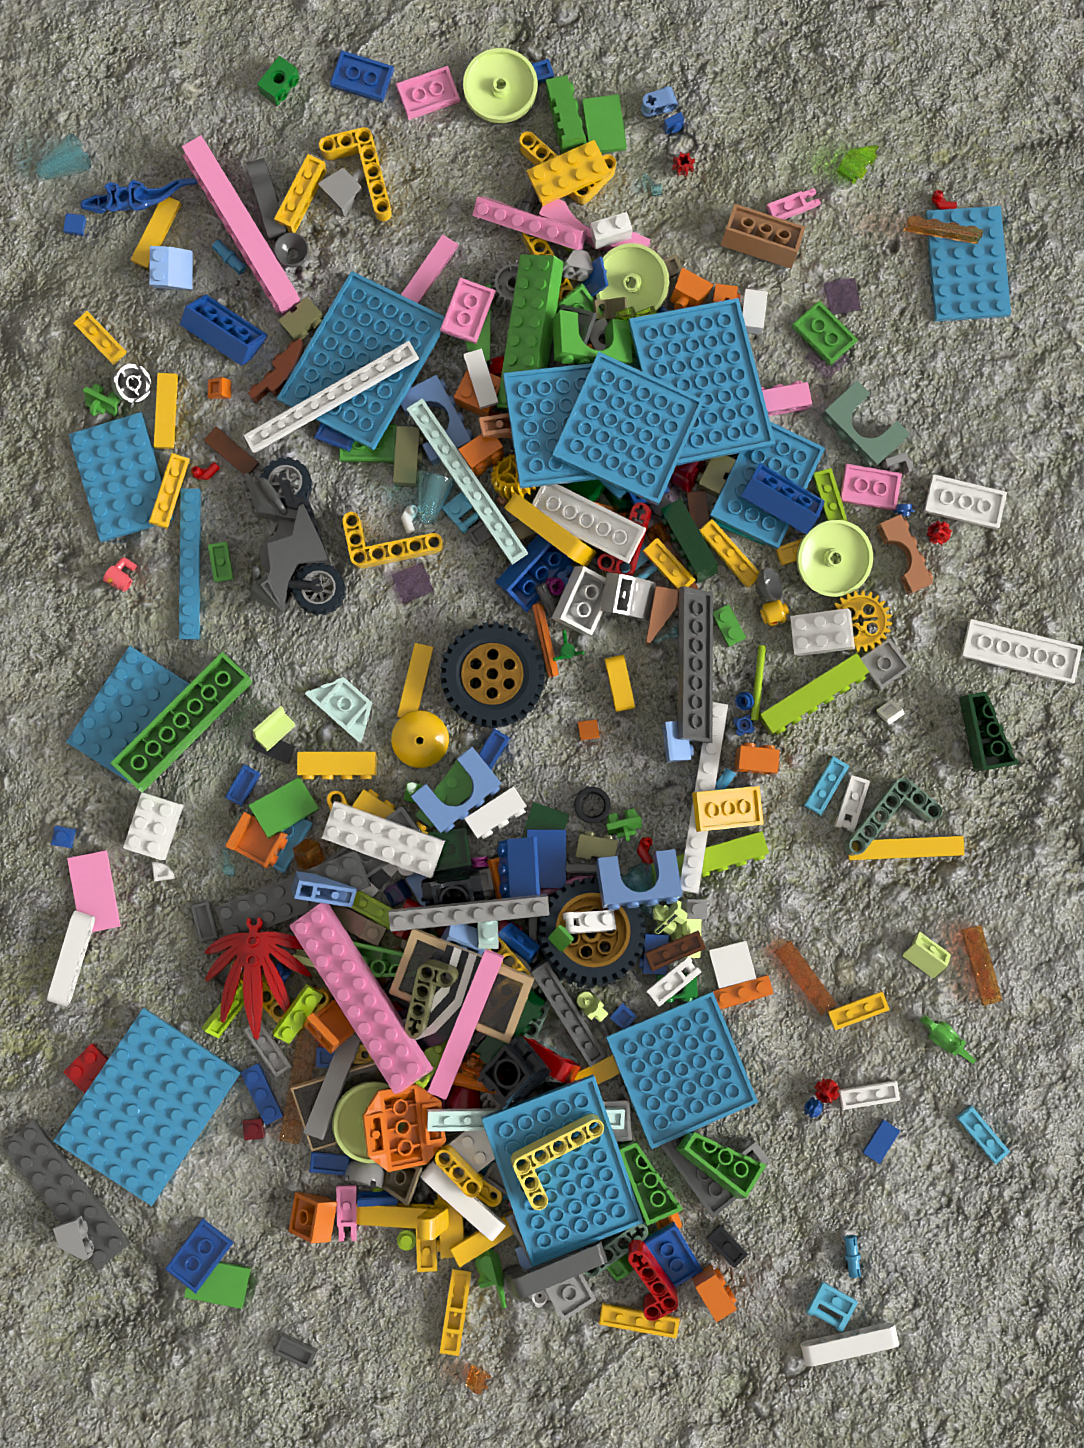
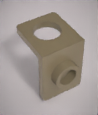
M626 297L593 300L594 313L597 314L596 319L604 317L605 319H612L628 315ZM600 304L603 306L604 309L602 315L598 311V307Z

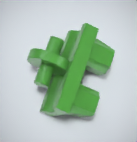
M96 383L91 388L85 387L83 389V393H85L84 400L87 402L86 406L90 408L91 415L96 416L98 413L104 414L105 412L113 416L117 414V405L120 399L113 391L106 397L103 395L104 388Z
M634 808L624 811L626 817L624 820L619 821L617 813L607 815L608 824L606 826L608 835L617 834L618 839L625 837L626 842H630V836L636 834L635 829L642 828L641 817L637 815Z

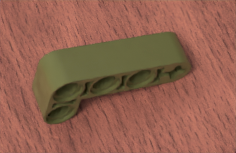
M429 959L418 968L405 1023V1032L409 1038L416 1039L426 1030L436 986L448 988L458 979L459 972L455 966ZM425 967L430 968L432 974H428L425 970ZM444 973H448L451 976V980L446 979ZM421 986L426 987L428 993L423 992ZM417 1005L422 1006L424 1012L419 1011Z

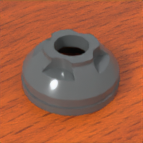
M286 233L276 241L274 252L282 265L295 268L307 260L309 247L303 236L297 233ZM290 250H297L299 252L298 257L295 259L289 258L288 253Z
M770 567L761 570L755 581L757 594L770 602L780 600L782 597V585L777 573Z

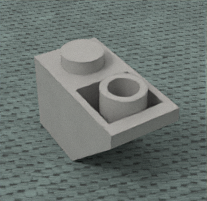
M574 249L562 260L564 262L562 277L582 282L588 279L589 275L594 271L589 253L586 251Z
M82 1216L59 1223L53 1228L60 1249L82 1260H87L93 1255L94 1246L88 1238V1226L86 1221H83Z

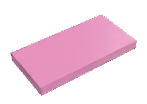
M107 851L67 858L76 910L95 916L92 932L120 927Z

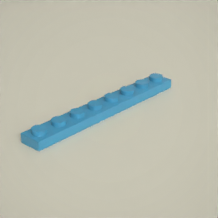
M181 489L180 640H200V489Z

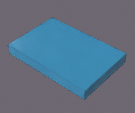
M303 819L283 830V832L288 834L286 837L288 842L284 849H280L276 855L279 858L273 868L283 874L286 873L313 825L311 821Z

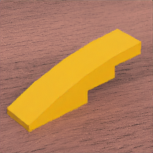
M452 1269L439 1352L441 1354L459 1356L472 1272Z

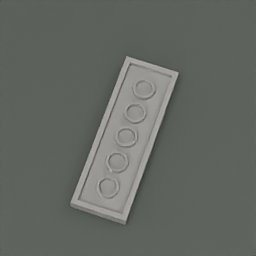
M512 1211L505 1218L530 1262L514 1212ZM582 1274L545 1289L562 1322L596 1301Z

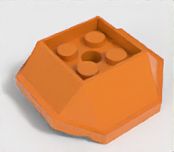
M415 1083L397 1094H394L391 1088L377 1090L362 1114L367 1156L388 1172L428 1164L438 1149L446 1142L445 1131H427V1109H442L441 1101ZM400 1122H404L405 1124L404 1129L402 1131L397 1130L398 1124Z

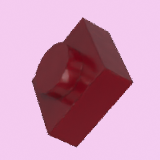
M262 1118L244 1119L242 1121L244 1141L265 1138Z

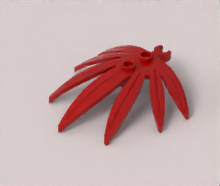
M247 918L246 925L249 928V933H235L216 940L205 950V954L209 955L228 949L214 962L205 981L209 982L237 955L223 989L220 1020L224 1023L227 1018L244 967V1005L250 1029L254 1038L258 1040L263 1005L262 968L269 988L284 1013L291 1006L286 987L269 954H272L285 966L304 976L312 977V974L297 958L277 946L304 950L295 936L280 932H259L263 925L262 919L257 918V924L252 926V919Z

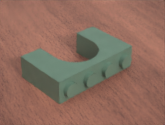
M857 380L824 411L822 417L824 423L829 427L832 426L837 431V436L841 440H845L849 444L850 449L863 458L862 460L866 466L876 468L910 433L896 421L879 437L865 438L860 436L852 426L851 417L853 411L868 398L870 392Z

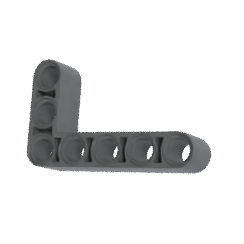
M596 1241L527 1270L519 1264H514L504 1268L502 1271L509 1291L516 1298L521 1299L601 1266L607 1262V1258L601 1241Z

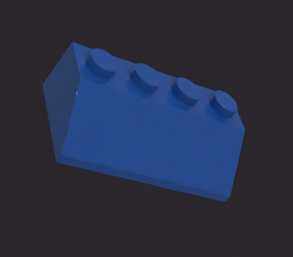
M207 294L185 306L180 325L187 329L188 332L193 333L202 339L203 342L216 348L220 353L225 354L241 366L252 360L268 336Z
M761 463L758 464L741 494L747 502L754 503L764 512L771 513L781 522L788 523L796 531L803 532L806 535L819 518L825 502L823 499Z
M539 534L525 548L528 555L513 565L511 564L495 581L500 589L525 612H528L532 605L540 598L535 590V586H540L539 584L546 582L550 577L558 578V572L564 571L566 566L574 561Z
M537 837L499 841L497 853L500 860L498 873L500 875L499 892L501 898L540 895Z

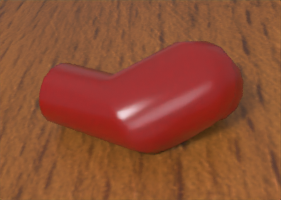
M934 191L931 199L938 210L957 208V202L946 201L943 198V191Z
M215 462L208 468L194 466L191 469V474L197 480H209L220 467Z
M643 837L637 847V854L645 866L654 862L649 855L650 847L653 844L650 837Z

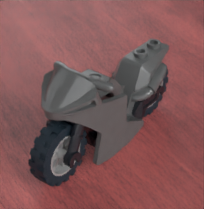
M280 457L276 461L272 460L269 466L266 465L264 467V473H261L260 479L257 482H254L250 475L245 473L246 481H243L246 492L251 494L252 498H249V503L252 510L255 509L261 518L275 520L279 523L273 537L269 536L259 551L261 564L268 574L261 577L259 567H252L255 582L251 590V597L265 606L284 611L288 609L289 600L292 594H294L299 606L309 614L312 613L316 616L322 614L324 616L328 615L329 612L333 613L338 606H341L342 600L345 598L346 586L339 571L331 566L317 519L308 501V495L312 492L313 482L306 466L297 459L293 460L291 457L283 459V457ZM290 472L297 474L296 476L289 479ZM276 476H277V477H278V482H274V483H273L274 479H275ZM300 479L299 486L292 484L294 481ZM281 486V488L279 489L278 492H276L275 489L273 488V487ZM323 577L330 579V581L322 585ZM333 584V592L325 589ZM326 594L331 595L327 600H324L325 598H327ZM318 598L322 602H314V600Z

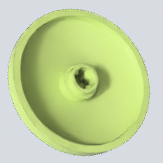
M507 48L490 49L476 56L468 65L463 79L464 96L470 109L480 118L493 123L512 122L525 115L533 106L538 90L537 75L532 64L522 54Z
M637 243L622 244L610 250L603 257L609 286L596 294L597 300L626 297L628 315L616 318L619 320L628 321L630 318L651 315L657 312L664 303L669 290V274L663 259L651 248Z
M843 520L821 522L813 526L807 535H804L798 546L796 556L798 572L804 583L819 594L831 597L847 595V593L857 590L870 574L873 564L871 543L866 534L853 523Z
M378 1081L360 1083L349 1089L335 1107L332 1118V1131L335 1141L346 1155L356 1161L376 1163L366 1154L362 1114L377 1090L390 1088L386 1083ZM400 1122L398 1124V1131H402L404 1129V1122Z

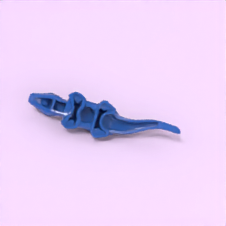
M194 178L175 180L161 188L153 189L147 188L143 183L132 180L125 187L109 182L104 186L107 190L106 195H94L82 200L80 204L82 209L102 214L106 210L110 212L143 210L164 201L179 188L195 185L198 182Z

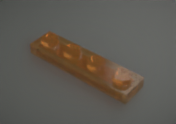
M909 216L904 223L903 229L906 232L977 244L983 235V229H978L976 226H960L955 222L944 223L938 219H922L920 216Z
M982 925L961 929L981 1004L985 1006L1003 1001Z
M790 940L774 951L821 1016L837 1004Z

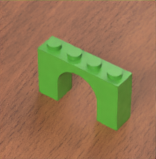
M559 310L552 319L555 361L562 362L563 364L594 363L598 352H601L629 366L633 363L631 332L628 321L612 319L605 327L606 348L605 350L597 351L591 349L582 341L578 329V313Z

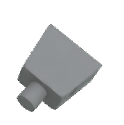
M341 168L319 182L318 185L320 192L345 217L363 194L359 183L365 176L359 169L350 175L344 168Z

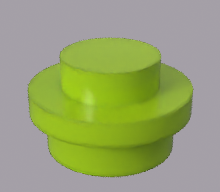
M403 1230L398 1234L397 1244L399 1248L406 1251L414 1248L416 1245V1235L413 1231Z

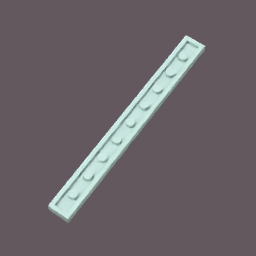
M423 398L408 407V413L510 563L513 565L528 555L516 534Z
M605 1107L612 1129H624L625 1109L623 1107ZM501 1108L427 1109V1131H485L481 1117L498 1111Z

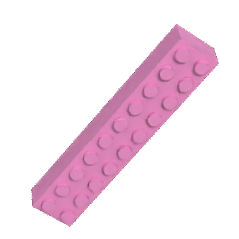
M202 135L183 145L182 148L185 154L182 156L192 174H194L208 201L214 207L228 234L231 235L245 262L251 268L265 295L271 301L276 313L281 312L282 316H284L289 311L291 313L296 311V305L300 302V298Z
M320 903L290 925L291 930L394 1094L404 1091L431 1072L433 1067L416 1040L409 1038L406 1034L405 1023L330 905Z

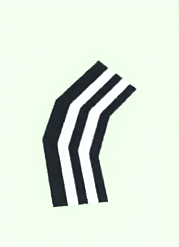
M450 945L446 946L442 962L455 966L458 969L459 977L448 988L436 986L427 1028L415 1039L421 1050L441 1044L450 1037L482 957ZM444 973L445 978L451 980V976L448 973ZM417 1005V1009L424 1012L422 1006ZM408 1010L398 1013L404 1023H406Z

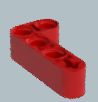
M642 502L636 503L632 507L629 520L646 528L647 531L651 509ZM643 507V510H645L646 513L641 514L640 517V514H638L637 511L641 510ZM640 517V520L643 521V524H641L638 521H634L635 518L639 520ZM646 531L629 563L630 570L627 573H623L621 570L622 564L626 562L611 554H602L598 558V567L610 573L633 575ZM609 557L612 560V564L610 567L605 568L603 561Z
M522 1036L552 1071L549 1074L551 1077L567 1084L575 1080L581 1068L578 1063L561 1057L532 1038L529 1039Z
M641 1240L631 1241L628 1245L629 1263L650 1291L643 1299V1314L647 1320L656 1321L677 1309L678 1291L646 1244Z

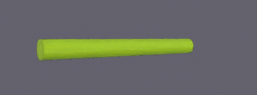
M758 645L751 721H758L766 651V646Z

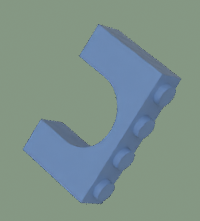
M435 375L411 387L400 405L406 417L410 415L407 408L423 398L428 407L435 406L441 408L449 416V425L445 432L457 450L474 438L470 429H465L463 425L465 420L461 412H456L454 408L456 403L453 397L447 395L445 391L447 386L443 379L439 380L438 376ZM429 442L423 444V449L432 466L441 462Z
M470 747L456 758L472 780V792L465 802L455 806L446 805L436 797L426 783L410 795L440 833L450 831L455 826L453 823L457 819L463 820L466 818L473 806L478 808L485 802L483 798L488 794L492 796L500 790L499 785L502 783L473 747Z
M675 849L656 851L654 853L656 882L654 887L646 892H635L624 885L620 876L617 856L598 858L595 863L602 908H608L609 911L620 909V906L636 908L639 907V904L647 903V906L658 905L660 901H666L667 904L678 902V899L683 894Z

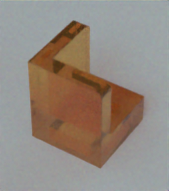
M305 838L293 848L297 865L302 869L308 870L324 862L323 853L318 842Z

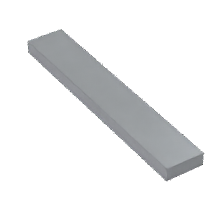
M357 1033L336 1049L304 1129V1134L320 1140L324 1139L361 1044Z

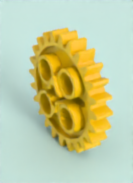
M864 590L861 595L854 591L853 597L847 593V599L845 600L841 597L839 599L841 605L835 603L834 606L837 610L847 608L854 612L852 622H856L858 617H861V620L877 617L876 621H865L863 626H860L859 623L852 624V627L858 632V635L854 637L856 652L858 653L860 648L867 652L868 646L874 650V643L880 646L882 644L880 639H887L884 633H890L891 631L886 628V626L892 625V622L887 621L892 615L886 614L890 608H883L885 601L879 603V595L872 598V592L865 596ZM870 606L873 609V614L866 615L863 612V608ZM874 625L877 628V632L871 634L867 631L866 627Z

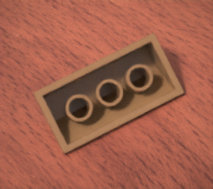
M734 203L721 246L792 269L805 226Z

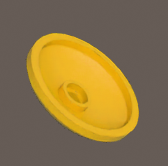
M422 710L412 711L401 717L395 724L391 743L396 756L403 763L415 768H425L436 764L445 755L449 744V734L444 722L435 714ZM422 737L423 743L418 744L416 738Z

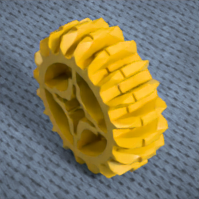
M509 453V456L506 458L502 456V461H497V466L493 467L491 483L495 491L502 498L506 497L510 500L515 492L524 498L525 494L530 495L531 490H536V487L520 489L515 454Z

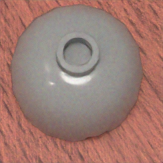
M125 364L117 368L113 373L111 387L119 399L125 402H140L150 393L151 378L143 367L135 364Z
M353 1160L346 1169L344 1181L350 1182L352 1180L357 1185L370 1188L377 1186L382 1189L384 1171L377 1163H363Z

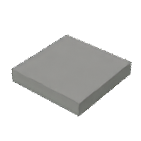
M889 637L881 642L880 646L877 645L874 650L871 649L860 657L869 671L867 674L879 690H882L911 669V666Z

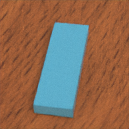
M832 756L803 806L818 815H822L849 765Z
M969 1105L956 1117L995 1165L1010 1153L973 1106Z

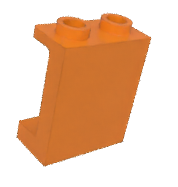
M244 812L225 847L235 850L259 863L264 868L269 869L270 866L273 867L279 858L276 855L279 850H283L286 846L288 834L282 831L268 839L255 816Z
M335 999L315 1015L313 1013L310 1014L304 1024V1027L330 1054L356 1033Z

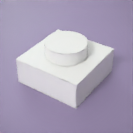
M892 699L876 710L878 715L889 725L905 714L903 709Z

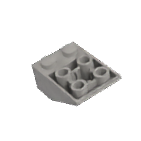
M607 573L600 611L649 620L656 582L623 574Z

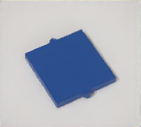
M598 257L591 262L594 271L589 275L588 279L580 281L591 297L609 286L606 276L607 270L604 267L602 257Z

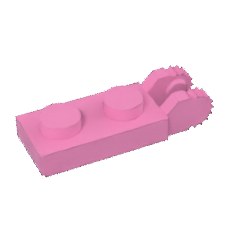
M812 188L771 202L766 205V209L769 215L785 220L819 206L821 202L819 199H815L806 203L805 199L816 194V190Z
M357 1184L337 1185L336 1202L339 1242L344 1241V1227L351 1226V1240L356 1241L358 1225L356 1224Z

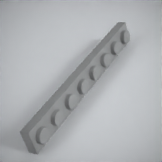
M541 894L393 909L388 912L390 931L549 915L548 895Z

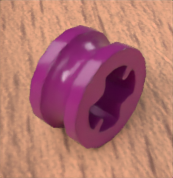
M555 577L547 579L546 586L550 594H561L564 589L563 581Z
M488 856L471 858V861H473L472 868L489 866L486 862Z

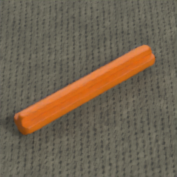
M541 603L532 605L546 671L548 677H555L559 673L556 661H553L555 655L545 611Z

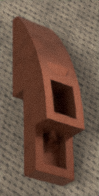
M300 338L297 341H292L283 353H278L273 358V362H271L275 370L266 373L264 379L259 384L256 383L250 388L248 395L255 404L269 392L274 397L281 392L304 352L305 346Z

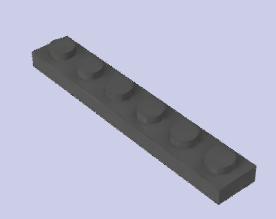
M546 960L542 961L529 972L535 977L534 980L589 1067H592L606 1055Z

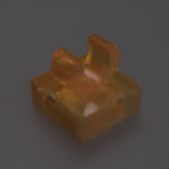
M658 523L646 531L650 544L656 538L662 543L668 541L670 536L666 535L664 531L667 528L666 526L664 527L661 523Z
M473 1052L471 1055L467 1053L459 1067L458 1073L477 1080L485 1063L479 1059L480 1055Z
M471 1365L465 1385L474 1394H481L482 1389H488V1385L484 1382L486 1378H491V1375L480 1367Z

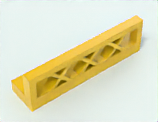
M307 154L274 218L275 222L287 227L288 233H296L319 188L318 183L324 179L327 173L325 162Z

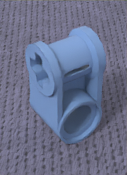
M664 87L645 94L642 100L641 113L645 117L651 118L674 111L678 107V102L672 87Z
M414 873L406 877V880L419 903L425 906L421 881L427 877Z

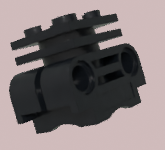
M470 865L434 871L432 878L427 877L421 881L425 906L485 900L480 871L478 869H470ZM449 889H459L463 894L452 898L447 896L445 892Z
M519 1036L500 1049L497 1055L482 1069L481 1075L477 1080L482 1082L489 1092H495L493 1097L503 1110L513 1106L520 1099H527L552 1071L522 1036Z

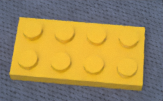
M592 140L526 170V174L541 205L544 206L610 176V170L595 140Z
M760 786L692 793L696 832L764 824Z

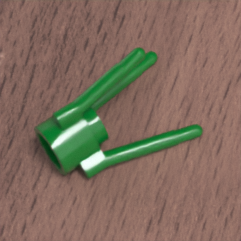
M564 629L562 631L563 645L560 648V655L554 657L553 661L569 660L573 656L578 657L585 653L584 651H575L574 646L568 643L567 633Z

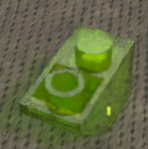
M870 145L850 149L840 163L836 173L853 184L858 179L862 180L868 171L866 169L868 164L872 165L878 157L876 152L879 146Z

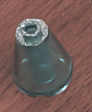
M71 133L66 135L37 162L36 171L41 178L51 180L88 171L92 168L88 153H84L81 148L83 146L81 141Z
M419 470L417 517L421 518L420 522L431 524L432 521L436 522L455 485L453 478Z
M650 863L635 865L628 869L629 872L626 875L623 872L620 874L624 885L635 892L649 891L656 882ZM647 903L639 904L643 916L652 919L654 915L653 908L656 905L647 906Z

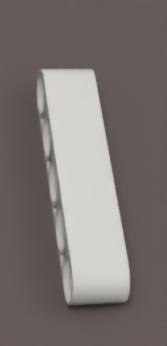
M77 910L72 914L47 1001L65 1007L71 1002L95 923V916Z
M432 1160L420 1174L423 1181L489 1240L494 1241L506 1226L477 1197L471 1198L466 1196L440 1169L435 1160Z
M887 1322L807 1340L800 1345L805 1365L817 1366L892 1349L899 1346L895 1324Z

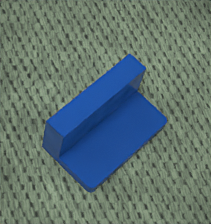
M509 923L502 928L498 934L510 949L529 964L534 960L541 947L513 923Z

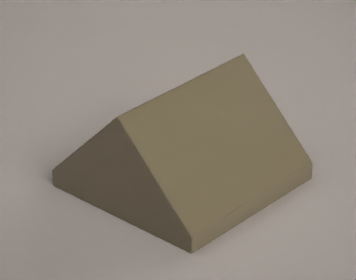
M423 1165L391 1172L386 1171L382 1188L405 1205H409Z

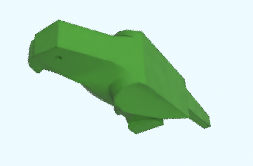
M925 1013L923 1014L919 1022L928 1029V1037L935 1044L954 1056L959 1054L971 1063H975L976 1060L963 1048L967 1042L961 1039L951 1026L943 1021L939 1023L934 1022Z
M490 1248L475 1258V1265L480 1274L478 1284L480 1289L495 1285L502 1309L506 1308L500 1258L499 1254Z

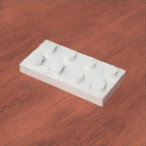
M933 474L924 512L998 530L1007 492Z

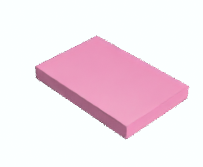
M448 66L396 83V88L408 120L460 103V97Z
M459 278L440 332L477 344L496 290Z
M845 464L840 492L841 501L895 511L902 473Z

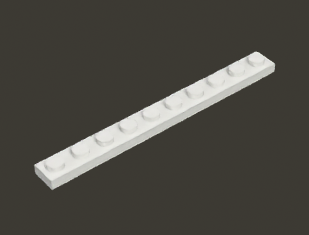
M410 341L248 432L244 437L252 452L256 453L419 360V357Z
M713 702L712 743H702L694 792L715 790L728 704ZM693 804L680 882L682 891L698 894L708 831L696 832Z

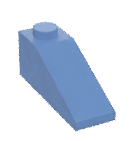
M299 871L295 873L291 888L294 899L346 907L353 906L357 891L355 887L316 874Z

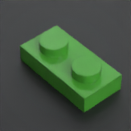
M228 542L209 544L208 548L214 582L234 580Z
M729 604L713 612V618L728 647L746 639Z

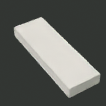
M482 349L463 354L480 409L497 405L498 399Z
M896 1080L838 1089L842 1110L900 1101Z

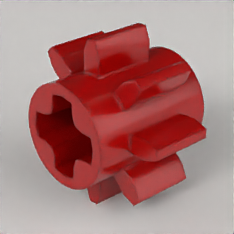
M680 152L678 158H673L674 165L672 170H676L677 176L684 175L687 177L689 171H694V166L692 165H694L695 159H691L690 153L682 154Z
M497 356L491 359L493 364L489 365V372L501 378L504 356Z
M939 521L932 523L927 533V536L930 537L929 541L933 544L939 543L940 545L946 543L951 537L952 530L949 529L950 525L945 521L942 523Z
M823 1078L814 1087L817 1090L815 1093L817 1099L823 1103L829 1102L831 1104L840 1095L837 1092L839 1087L831 1079Z

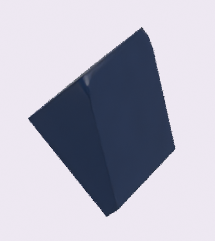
M404 879L383 890L392 907L413 895Z

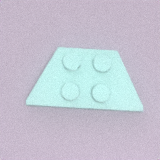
M342 677L305 693L359 743L362 742L373 703L348 680Z

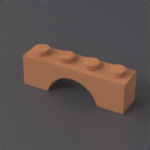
M900 514L880 523L876 528L883 543L898 546L907 557V569L900 578L907 594L910 595L933 584V575L924 564L925 558L916 547L917 541L908 530L909 524L907 520Z

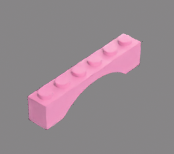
M485 196L477 197L472 215L575 250L583 249L588 231L571 224L528 213Z
M558 199L542 206L539 216L588 230L585 242L592 245L595 249L590 228L575 218L564 201ZM632 232L631 239L596 250L609 252L613 248L627 243H637L649 247L651 239Z

